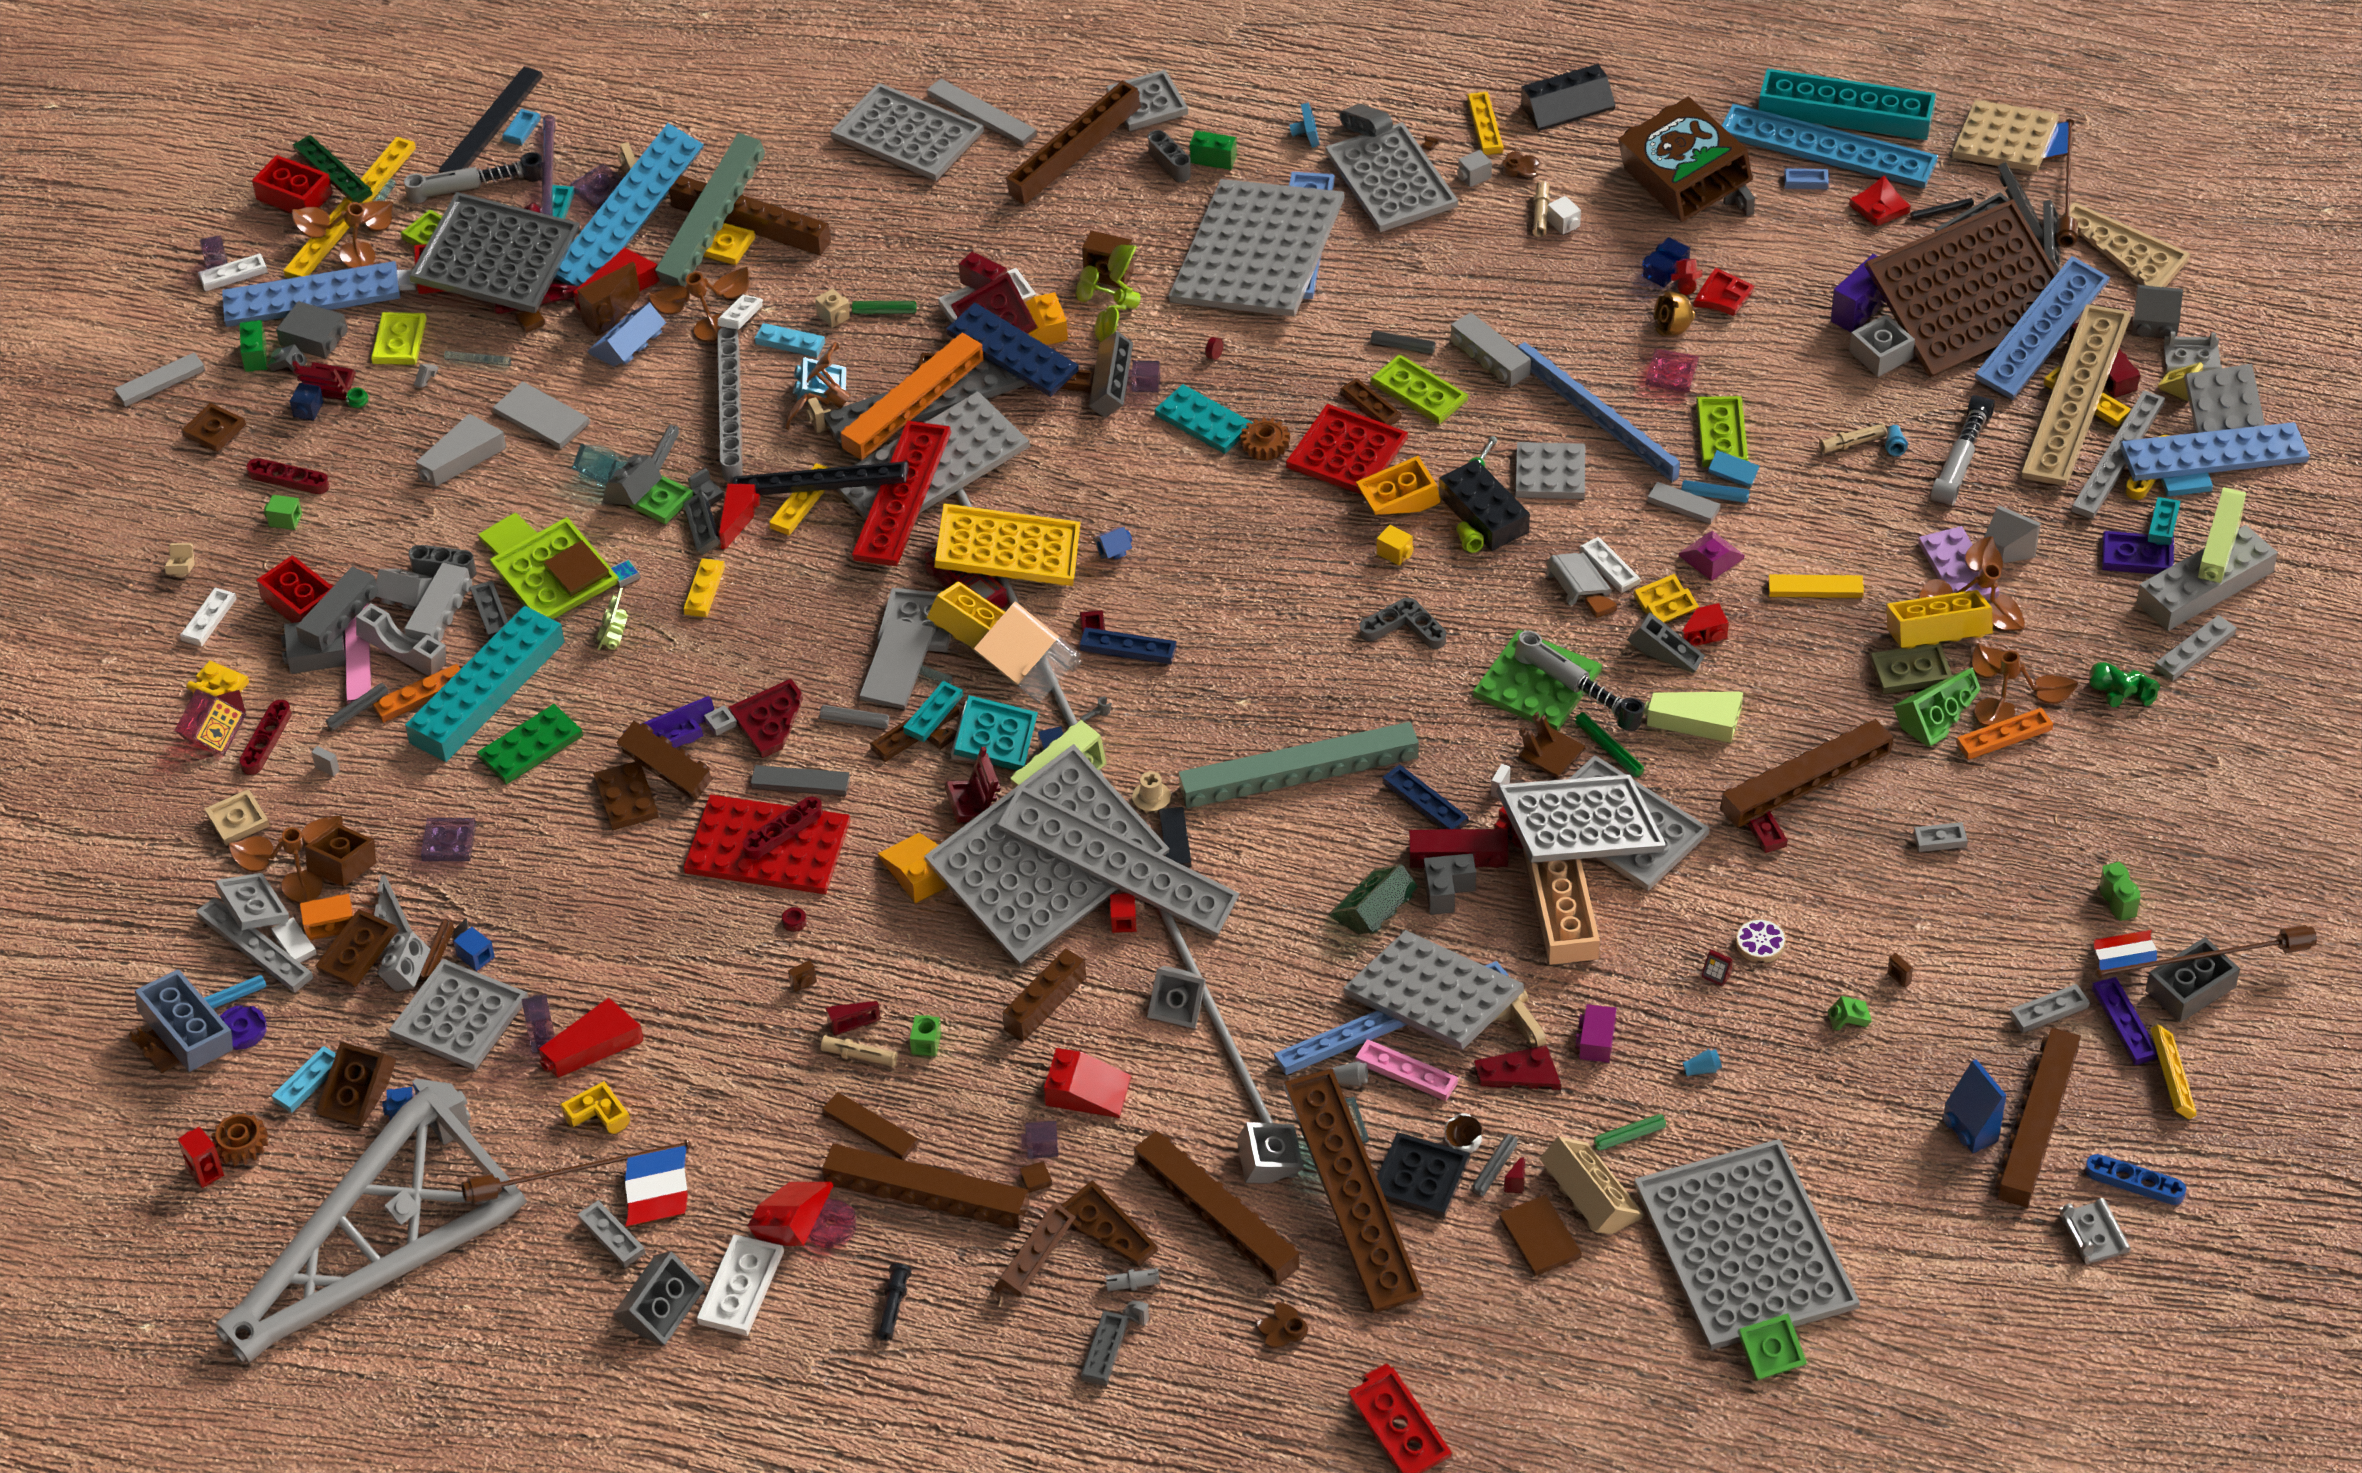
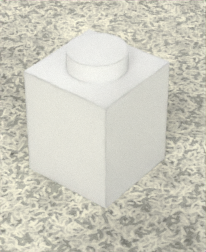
M1566 196L1548 204L1547 221L1562 235L1580 227L1581 210Z

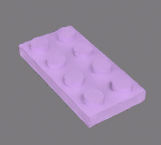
M1962 526L1919 537L1918 544L1938 579L1946 581L1952 587L1953 593H1956L1977 577L1979 571L1970 570L1965 563V554L1973 544ZM1976 583L1966 590H1978L1986 600L1990 599L1991 587L1982 588ZM1998 587L1996 588L1995 598L1999 596Z

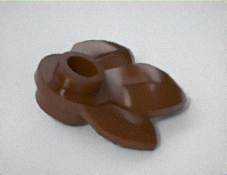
M1512 151L1503 160L1502 171L1511 177H1516L1520 174L1526 178L1538 177V173L1534 169L1540 165V160L1532 155L1523 156L1521 152Z
M1276 1302L1275 1316L1256 1321L1259 1331L1267 1336L1265 1345L1270 1347H1284L1290 1342L1303 1340L1308 1334L1307 1323L1301 1317H1298L1297 1310L1293 1306L1286 1303Z

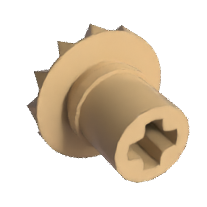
M1149 771L1140 777V785L1133 791L1132 800L1138 811L1144 810L1146 814L1149 811H1154L1157 814L1159 809H1164L1167 804H1170L1171 793L1168 787L1162 784L1161 776L1156 772Z

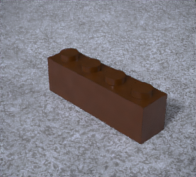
M633 721L616 742L620 751L693 801H696L713 780L709 772L710 768L702 761L696 763L690 759L691 755L684 749L679 748L677 750L671 746L672 742L665 736L661 735L658 737L653 734V729L647 724L642 723L640 725Z
M1065 948L1002 1011L1004 1030L1024 1042L1086 979L1085 959Z

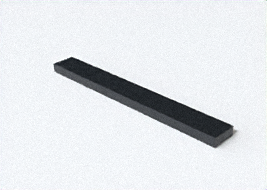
M524 66L438 169L439 173L469 168L542 79V71Z
M907 461L734 476L732 484H755L756 494L760 495L906 483L909 465Z

